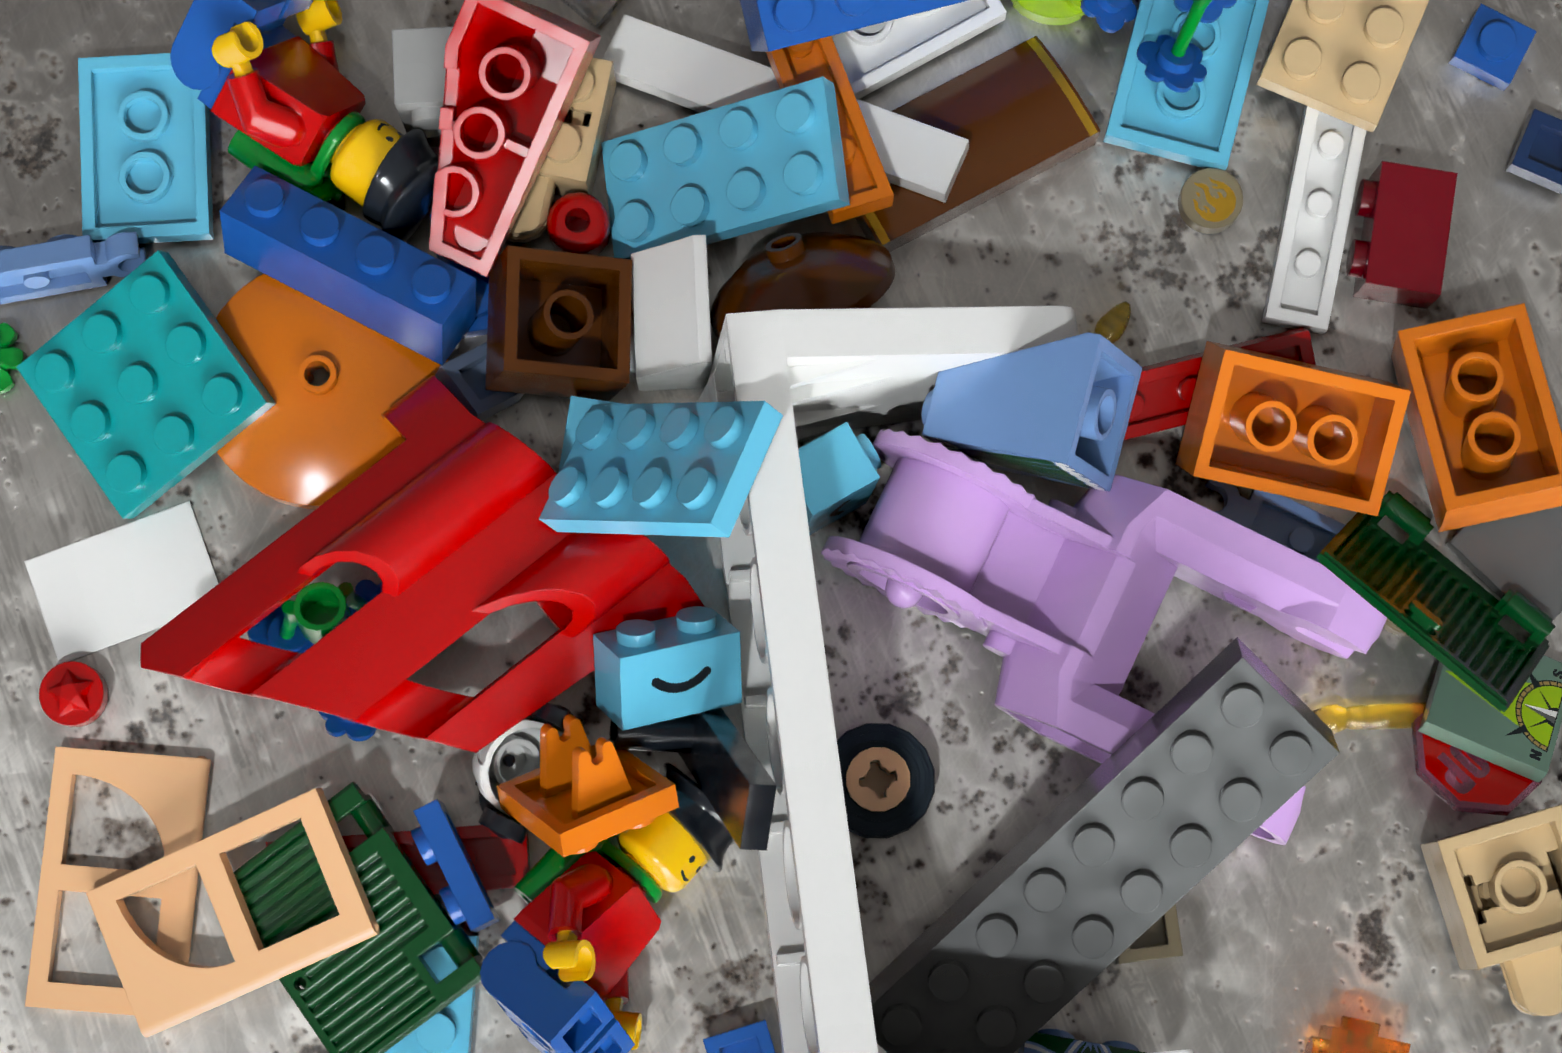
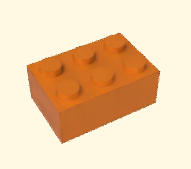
M1525 303L1397 331L1391 359L1399 386L1411 391L1406 414L1438 532L1562 506V432Z
M1207 341L1176 465L1195 477L1378 516L1411 391L1385 380Z

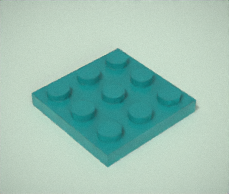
M160 250L156 251L16 367L123 519H134L277 404L169 252Z

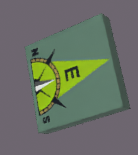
M1544 655L1509 708L1503 712L1495 708L1439 662L1418 732L1539 783L1548 773L1562 723V663Z

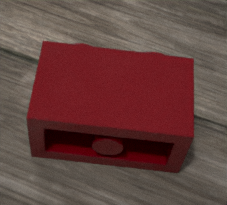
M1382 161L1369 180H1361L1356 196L1355 216L1364 217L1361 240L1353 239L1346 268L1347 276L1355 277L1353 297L1427 309L1441 296L1458 173Z

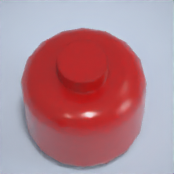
M582 192L569 193L559 198L550 208L547 218V229L550 241L556 251L596 256L608 244L611 234L609 215L602 202L594 196Z

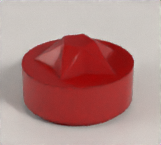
M69 661L56 665L45 675L39 689V700L43 711L53 721L68 727H83L97 720L105 710L108 702V687L105 679L96 669L81 662Z

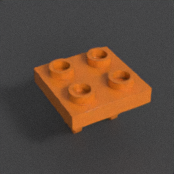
M572 714L564 717V733L560 737L557 729L550 724H544L541 727L540 768L497 785L501 809L562 857L586 853L594 849L599 842L628 829H639L648 826L656 817L679 808L676 785L629 751L615 749L610 738L600 737L596 740L595 745L591 746L581 721Z

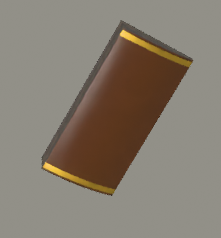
M1034 36L892 110L894 113L969 140V150L946 202L938 201L890 183L894 194L893 205L855 218L866 238L884 246L890 253L1096 144L1101 130L1060 65L1040 39Z

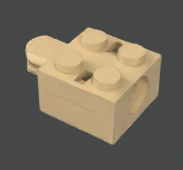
M592 58L572 105L510 231L508 240L512 242H529L539 238L546 229L554 194L565 196L569 193L582 192L592 195L602 152L601 142H604L616 89L613 61ZM587 114H591L589 127L585 126Z
M1562 805L1540 809L1421 844L1424 859L1460 970H1479L1500 964L1512 1004L1517 1010L1532 1016H1552L1561 1013Z

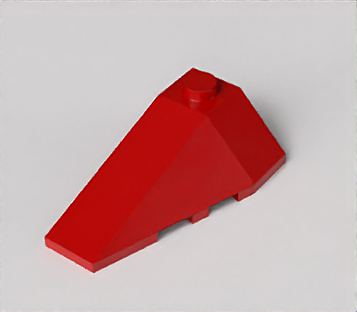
M464 0L445 45L444 68H446L443 106L440 107L439 117L441 135L438 171L435 173L429 239L430 251L485 277L490 275L579 90L600 42L601 35L544 8L520 0Z

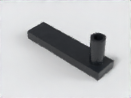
M722 708L624 731L612 720L610 721L609 736L615 749L678 753L739 849L767 851L777 785Z

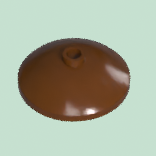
M832 232L787 233L769 241L764 249L748 258L720 288L710 308V323L714 333L719 339L725 316L728 313L779 309L869 308L886 293L893 283L895 266L891 254L879 243L857 235Z

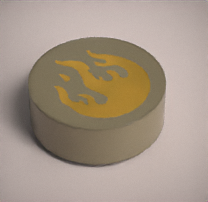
M1205 168L1192 174L1186 180L1178 197V210L1183 221L1191 229L1203 234H1216L1229 228L1238 217L1243 206V192L1238 181L1228 172L1217 168Z

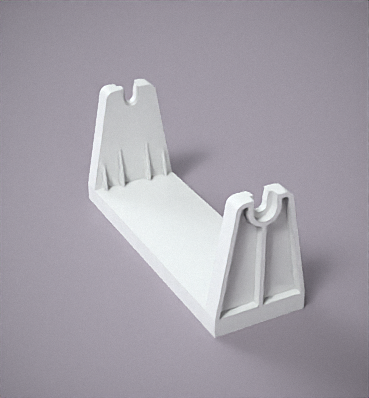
M997 306L779 309L728 313L725 316L709 375L710 379L712 373H714L718 402L766 401L783 415L730 537H719L729 623L740 631L742 703L739 704L743 736L748 746L777 785L767 851L758 850L783 1053H878L798 443L824 435L845 422H848L851 429L922 420L923 403L927 394L934 390L938 372L1078 335L1075 310L1071 307ZM1186 1049L1154 1053H1194V1050Z

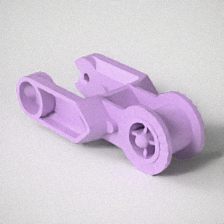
M881 429L872 444L879 458L893 468L859 542L844 537L829 536L821 551L824 559L831 561L832 566L842 569L848 576L856 577L863 585L875 587L882 595L887 596L890 603L903 609L916 607L924 615H936L943 622H953L960 628L967 627L974 632L976 631L987 636L983 647L1003 657L994 705L1034 732L1100 764H1103L1155 715V713L1120 697L1119 694L1174 576L1260 617L1277 630L1300 642L1348 659L1354 651L1366 654L1379 637L1387 620V617L1321 563L1168 489L1115 474L1110 492L1089 488L1074 507L1051 499L1049 504L1046 505L1036 500L1034 494L1027 493L1022 485L1012 483L1005 474L993 472L985 463L975 462L963 452L949 451L941 443L927 442L920 435L909 436L904 431L894 432L891 429L885 431ZM1303 786L1251 835L1275 844L1286 845L1301 812L1306 787Z

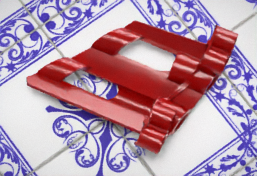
M432 375L381 414L383 419L386 418L405 440L403 443L141 643L140 661L141 668L173 675L230 692L262 699H272L324 712L372 728L476 753L595 670L593 634L614 630L618 624L627 620L655 621L674 617L683 608L705 606L687 579L670 564V560L665 553L645 535L556 532L539 520L549 498V487L557 473L535 451L514 435L494 423H484L472 415ZM337 562H354L365 565L375 571L382 581V592L304 653L288 651L240 637ZM535 601L558 629V631L474 697L432 688L407 680L489 614L505 607Z

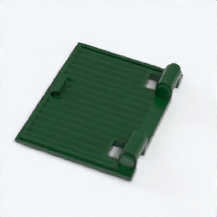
M1389 490L1382 499L1378 516L1357 512L1316 558L1319 559L1318 561L1490 704L1499 711L1505 712L1550 647L1548 645L1549 641L1545 638L1555 628V625L1551 622L1553 619L1518 590L1514 592L1509 589L1500 600L1495 598L1425 540V537L1434 528L1430 523L1431 519L1398 492L1394 494ZM1384 516H1387L1410 535L1403 544L1399 543L1377 525ZM1505 614L1529 633V636L1523 643L1498 624Z
M351 782L330 798L328 804L337 824L348 815H352L368 838L351 852L349 850L348 852L376 921L379 924L380 934L286 975L279 980L329 1053H385L481 981L480 970L484 959L460 924L455 925L393 835L395 833L394 829L369 794L365 795L358 784ZM302 821L234 871L264 948L339 915ZM441 943L457 967L455 971L440 982L422 957L423 954Z

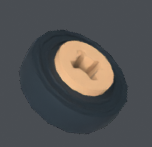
M866 723L846 731L837 740L849 831L864 838H890L911 829L926 814L935 793V769L927 749L910 732L890 723Z

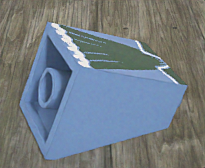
M1088 332L938 372L934 390L927 394L923 403L922 423L924 428L922 436L934 443H941L949 451L963 452L975 462L985 463L989 468L1110 492L1143 367L1101 334Z

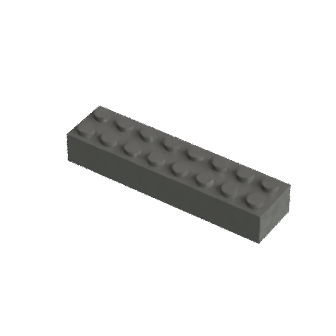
M1238 637L1235 638L869 983L877 1044L887 1053H1014L1340 753L1332 730Z

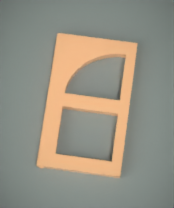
M55 746L26 992V1007L134 1015L123 987L52 982L62 892L86 893L134 871L66 865L76 775L92 777L110 783L138 802L157 828L165 857L203 839L211 767L210 759H207L205 756L191 758ZM197 866L131 895L133 897L161 899L156 945L171 956L188 963L199 876Z
M322 788L310 790L86 892L140 1031L145 1037L152 1036L380 934L379 924L376 921ZM301 819L339 915L264 948L226 852ZM197 866L235 962L222 966H201L184 962L171 956L154 944L143 933L131 916L123 899Z

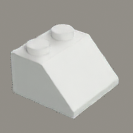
M692 235L631 254V311H633L634 335H631L630 373H636L639 391L705 388L713 364L706 235Z

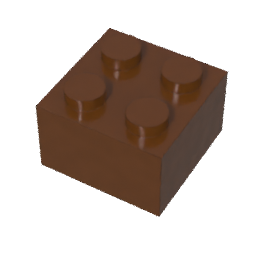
M507 246L499 255L489 275L485 390L563 398L576 396L610 401L630 383L632 260Z

